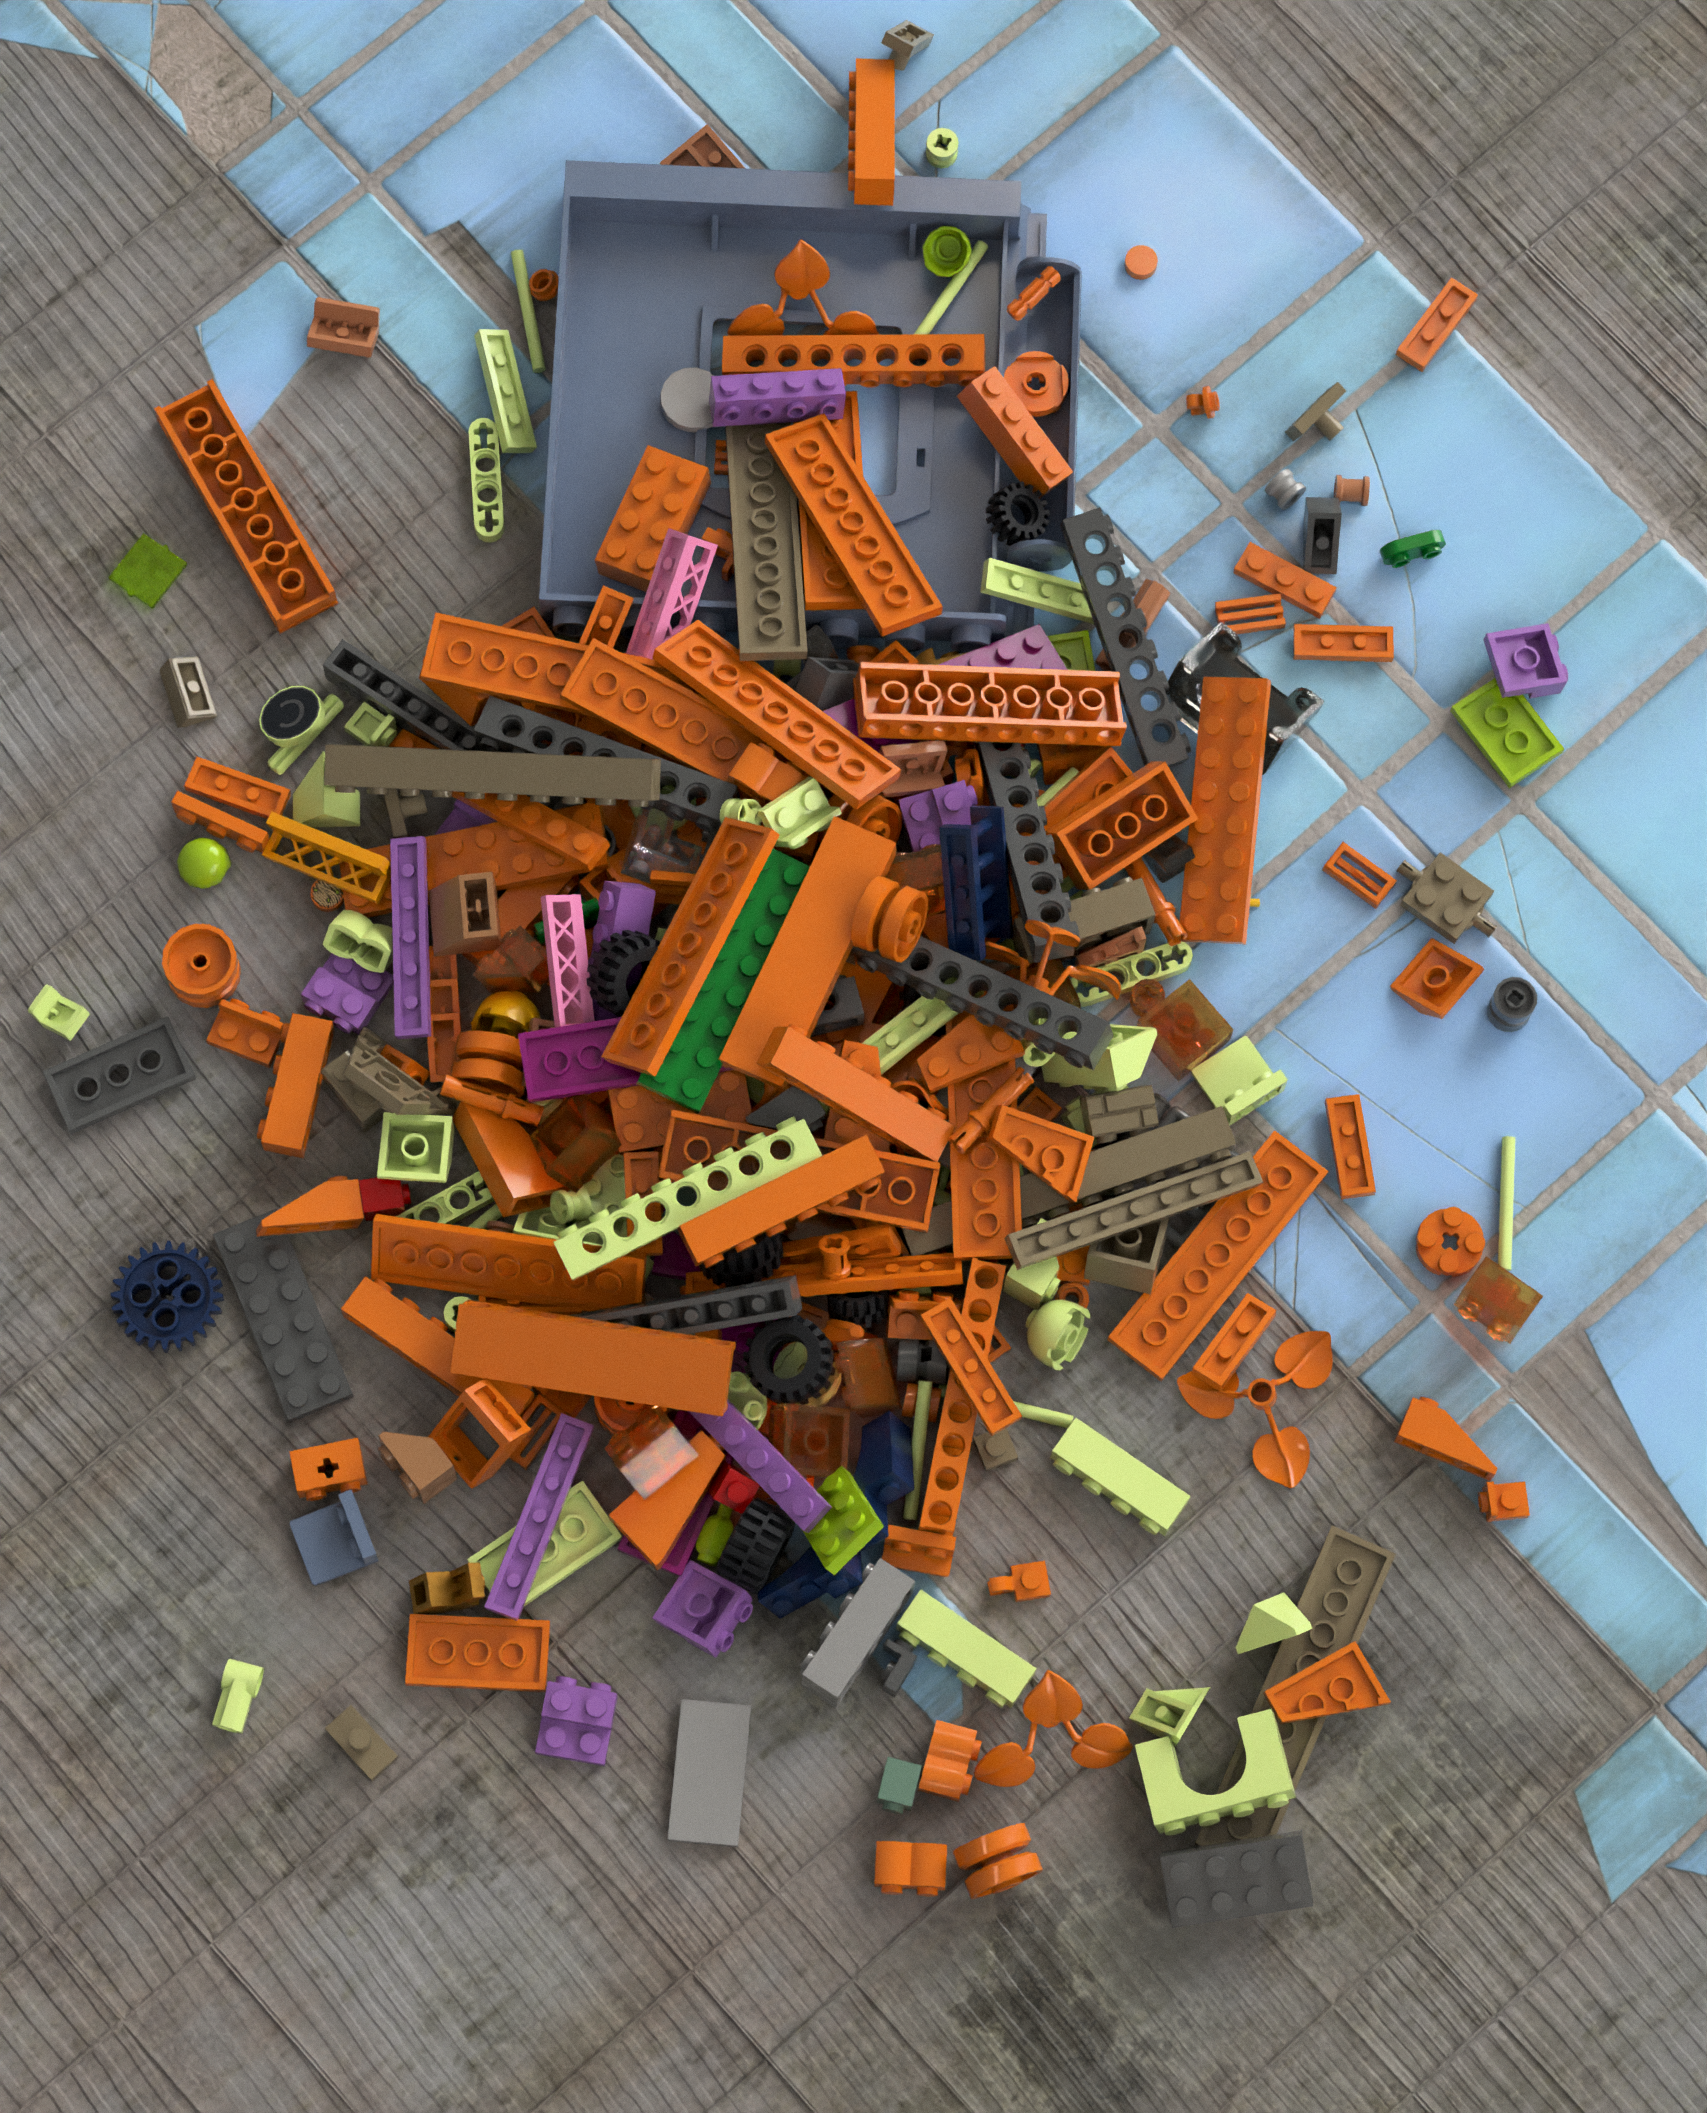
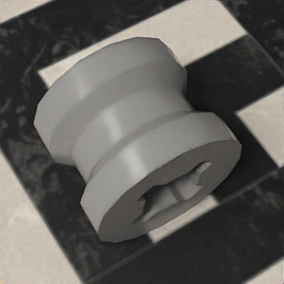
M1287 468L1277 474L1268 483L1264 491L1269 496H1274L1278 500L1277 505L1282 510H1285L1304 494L1306 487L1301 482H1296L1293 479V473Z

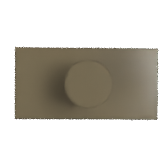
M905 20L886 31L881 43L893 49L889 59L895 60V69L903 71L910 57L930 45L934 34Z
M1336 382L1328 388L1285 431L1292 441L1303 435L1313 424L1329 441L1344 428L1328 411L1346 392L1343 386Z
M388 788V794L383 795L394 838L408 837L404 818L428 813L424 795L422 793L420 796H409L399 799L397 790Z
M352 1705L325 1727L327 1733L372 1782L398 1759L395 1752Z

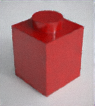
M377 1177L359 1180L363 1213L366 1221L373 1220L376 1214L396 1217L406 1211L405 1204H411L408 1183L402 1184L401 1180L377 1179Z
M725 1461L708 1492L713 1499L743 1514L760 1485L748 1473Z

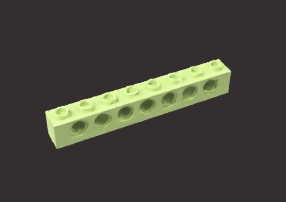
M793 1116L777 1124L778 1131L767 1137L764 1132L748 1138L745 1140L747 1147L737 1152H734L733 1148L730 1147L713 1156L716 1162L704 1168L700 1162L682 1171L684 1178L674 1183L668 1178L651 1187L653 1193L642 1199L637 1193L621 1201L620 1205L622 1208L611 1214L605 1209L588 1218L591 1224L579 1230L575 1224L558 1232L559 1239L553 1243L572 1281L677 1230L679 1225L821 1157L822 1154L805 1119L797 1122ZM776 1141H783L790 1147V1155L784 1160H777L770 1153V1147ZM747 1156L754 1157L759 1163V1170L753 1175L743 1174L739 1169V1162L742 1158ZM714 1172H722L728 1178V1185L721 1191H715L709 1187L708 1177ZM683 1187H690L697 1194V1199L691 1206H682L676 1199L677 1192ZM654 1202L662 1204L666 1210L664 1218L658 1222L650 1221L645 1215L646 1207ZM620 1218H628L634 1223V1231L628 1237H620L614 1232V1224ZM591 1233H596L603 1239L602 1248L595 1253L587 1252L583 1248V1239Z

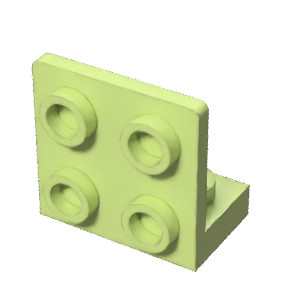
M1243 1036L1191 1071L1192 1076L1215 1108L1223 1107L1229 1126L1282 1093L1288 1081L1281 1070L1275 1073L1271 1071L1247 1036Z

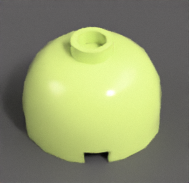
M1052 1300L1042 1305L1038 1310H1033L1027 1318L1026 1328H1028V1347L1035 1358L1055 1370L1063 1369L1059 1364L1064 1360L1071 1362L1079 1352L1087 1336L1089 1328L1083 1326L1085 1317L1090 1319L1089 1310L1068 1300Z

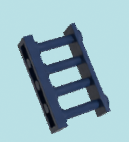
M972 805L970 807L971 825L944 824L939 827L949 949L972 960L981 961L986 957L985 938L1011 939L1013 938L1004 807Z

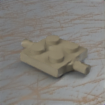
M1441 852L1422 871L1416 869L1406 860L1398 867L1397 872L1413 882L1410 891L1403 898L1400 906L1453 944H1455L1463 932L1472 926L1484 933L1488 938L1497 928V925H1494L1481 915L1484 905L1491 898L1494 890Z

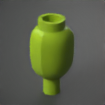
M720 1503L717 1514L706 1519L696 1542V1549L699 1553L697 1560L715 1567L734 1530L730 1520L733 1509Z

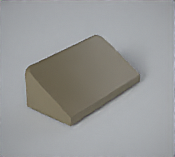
M198 656L168 659L160 668V674L177 727H187L215 718L217 714Z

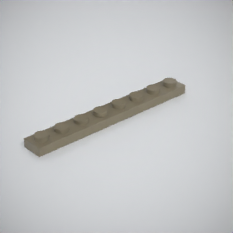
M1249 1151L1008 1234L1004 1239L1015 1266L1019 1270L1258 1187L1263 1183V1180Z

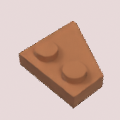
M708 124L660 162V165L745 168Z
M1142 926L1099 946L1083 949L1079 952L1080 955L1076 956L1074 966L1077 967V965L1081 964L1097 968L1128 956L1142 953L1147 939Z

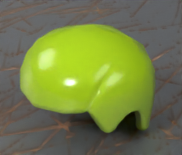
M941 226L931 231L922 247L924 265L936 276L951 277L962 272L969 264L972 252L970 240L966 233L954 226Z
M200 837L188 842L182 848L177 859L180 877L190 886L206 889L222 882L227 870L231 868V861L228 850L218 841Z

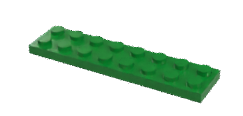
M774 848L772 849L656 1077L641 1073L636 1084L696 1113L701 1111L723 1064L720 1062L719 1057L810 866Z

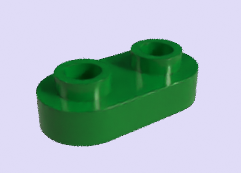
M1430 530L1387 543L1381 547L1379 552L1385 565L1399 568L1407 565L1415 558L1431 559L1442 553L1441 549L1446 545L1441 530Z

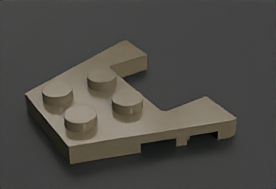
M366 1026L362 1028L356 1038L343 1073L345 1077L351 1080V1084L355 1089L370 1094L378 1100V1104L382 1109L397 1115H454L459 1106V1100L441 1096V1088L429 1091L380 1054L385 1045H389V1043Z

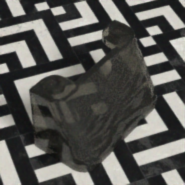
M1221 621L1179 660L1168 680L1169 689L1165 690L1169 703L1174 702L1176 704L1180 721L1197 734L1203 677L1262 678L1237 658L1242 649L1241 640L1233 630ZM1271 684L1262 775L1276 763L1324 704L1325 701L1311 690L1303 687L1296 688L1287 697Z

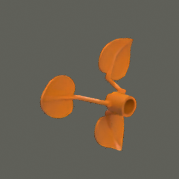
M802 239L779 262L775 269V280L781 287V297L777 310L774 312L768 304L753 305L742 311L732 321L727 331L728 336L782 335L785 326L783 320L778 317L783 314L787 296L790 295L793 299L800 300L806 298L809 294L824 324L829 328L823 335H880L873 319L859 311L844 312L835 318L834 323L829 320L815 293V289L822 288L830 278L829 266L821 254Z
M1029 919L1026 921L1025 929L1030 934L1047 939L1036 976L1030 975L1028 980H1026L1027 968L1030 964L1028 960L1020 957L1019 953L998 944L985 942L986 957L984 959L1020 966L1021 982L1051 996H1054V993L1068 976L1109 992L1116 1000L1120 996L1121 984L1114 975L1107 971L1081 964L1077 965V967L1066 966V969L1052 987H1048L1049 981L1042 978L1053 941L1070 947L1079 946L1081 941L1078 936L1065 929L1051 927L1049 924L1038 920Z
M1308 1331L1287 1339L1278 1348L1274 1359L1276 1368L1286 1375L1271 1381L1264 1378L1256 1379L1250 1383L1248 1389H1243L1242 1392H1236L1239 1387V1377L1236 1371L1221 1392L1191 1374L1192 1371L1177 1379V1384L1184 1400L1193 1410L1210 1419L1228 1417L1234 1410V1398L1248 1397L1253 1407L1258 1410H1264L1273 1434H1265L1256 1441L1252 1451L1253 1462L1256 1469L1264 1477L1289 1489L1297 1486L1304 1477L1309 1464L1310 1448L1307 1438L1298 1428L1290 1426L1280 1432L1278 1431L1271 1411V1407L1274 1406L1277 1400L1275 1387L1289 1382L1292 1378L1295 1385L1299 1388L1312 1389L1322 1385L1328 1379L1332 1371L1333 1358L1331 1335L1326 1331Z
M1047 1670L1041 1681L1027 1695L1023 1702V1713L1031 1721L1025 1749L1022 1750L1021 1746L1014 1742L996 1746L979 1761L974 1770V1777L978 1781L1000 1787H1013L1027 1781L1033 1775L1036 1767L1034 1759L1028 1755L1033 1750L1038 1724L1051 1728L1057 1726L1060 1721L1063 1722L1072 1740L1077 1743L1071 1749V1757L1076 1763L1086 1768L1099 1769L1112 1766L1128 1756L1132 1751L1133 1745L1121 1728L1109 1723L1092 1725L1085 1729L1082 1737L1079 1736L1070 1721L1077 1718L1082 1711L1081 1697L1065 1679Z

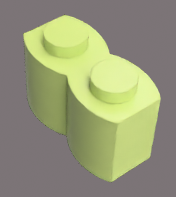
M343 910L329 924L323 946L334 955L347 959L353 958L361 967L377 973H383L393 962L391 927L383 924H373L366 916L353 910Z

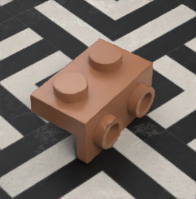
M317 297L314 303V318L307 335V347L371 358L379 334L380 309L373 306Z
M944 740L881 746L879 753L899 767L901 773L899 779L880 792V795L884 798L916 795L945 786L940 773L948 752Z

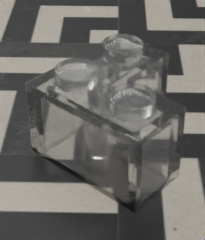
M641 808L632 826L621 873L652 884L650 883L652 870L695 874L702 847L671 836L675 820L666 816L664 811L656 808L651 810Z

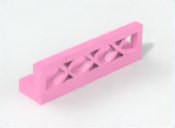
M668 528L626 654L653 659L656 647L691 625L718 545ZM696 545L705 548L700 562L694 565L692 556ZM690 578L692 587L689 594L683 597L681 593L683 582ZM679 610L681 615L679 625L672 629L670 625L672 614Z
M581 894L542 896L541 906L554 1026L562 1027L595 1021L593 1001L589 993L591 987L587 986V978L590 977V974L587 972L588 956Z

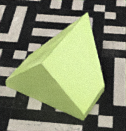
M323 751L293 793V820L312 828L360 826V792L357 789L355 793L335 792V786L324 785L325 752Z
M1283 1592L1253 1605L1236 1645V1650L1238 1654L1299 1635L1311 1630L1312 1627L1308 1619Z
M1210 1687L1152 1691L1146 1688L1129 1719L1160 1738L1169 1736L1176 1747Z

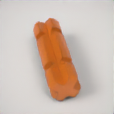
M1046 267L1040 273V278L1036 277L1018 295L1019 299H1014L1007 306V312L1013 319L1020 321L1027 314V309L1031 310L1049 292V287L1053 288L1060 281V274L1053 267Z

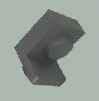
M898 1638L894 1642L886 1639L883 1644L885 1652L899 1659L897 1663L891 1660L881 1676V1679L886 1681L883 1691L893 1697L897 1695L917 1660V1656L912 1653L914 1648Z

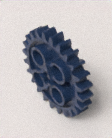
M167 1241L165 1250H160L157 1243L153 1242V1252L149 1254L143 1247L139 1248L141 1254L139 1260L129 1255L128 1259L132 1266L130 1268L119 1267L124 1279H113L114 1285L120 1289V1291L110 1294L112 1300L120 1302L112 1307L114 1314H123L116 1320L119 1327L128 1325L124 1332L128 1338L137 1333L135 1342L138 1346L148 1340L150 1351H154L158 1343L162 1345L164 1353H168L170 1344L174 1343L178 1351H182V1341L185 1340L192 1346H195L194 1335L198 1334L206 1338L207 1335L203 1327L205 1325L210 1327L216 1326L211 1314H222L221 1308L214 1304L224 1301L223 1294L215 1292V1290L223 1287L222 1281L217 1279L211 1280L218 1274L216 1267L206 1269L210 1263L209 1258L205 1256L197 1260L199 1251L196 1247L187 1254L186 1245L183 1242L177 1250L173 1249L171 1241ZM172 1266L177 1268V1273L172 1279L164 1280L160 1278V1272L165 1267ZM185 1276H191L189 1281L182 1283ZM149 1290L152 1292V1295L146 1303H137L134 1301L137 1292ZM188 1291H199L201 1295L197 1302L188 1304L183 1301V1297ZM164 1292L169 1295L172 1294L174 1299L170 1302L167 1299L163 1300L161 1294ZM154 1309L149 1318L144 1317L145 1313ZM169 1313L175 1316V1321L171 1326L164 1328L158 1325V1320L162 1315Z

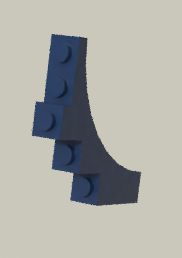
M890 1411L862 1426L861 1450L853 1475L854 1480L884 1527L835 1575L825 1569L811 1546L783 1574L764 1586L758 1592V1602L779 1619L825 1593H829L836 1599L862 1584L861 1552L888 1537L887 1505L914 1490L911 1429Z

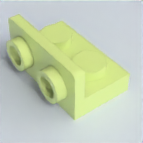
M810 776L757 811L764 826L772 828L780 835L774 846L789 847L790 849L799 848L807 843L809 835L815 831L826 830L829 828L833 817L842 814L839 807L829 805L818 781Z

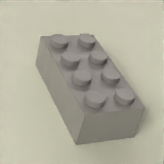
M879 1558L875 1566L869 1563L862 1572V1584L857 1586L859 1587L857 1593L849 1592L839 1607L840 1612L838 1616L840 1618L835 1624L830 1621L820 1636L821 1641L819 1642L821 1647L817 1653L811 1650L800 1666V1674L802 1675L801 1686L834 1708H837L913 1594L915 1580Z

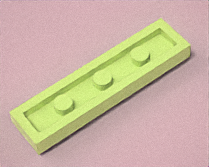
M479 329L474 337L502 453H532L537 448L509 330Z
M988 558L984 561L981 593L1094 624L1080 583L993 558Z

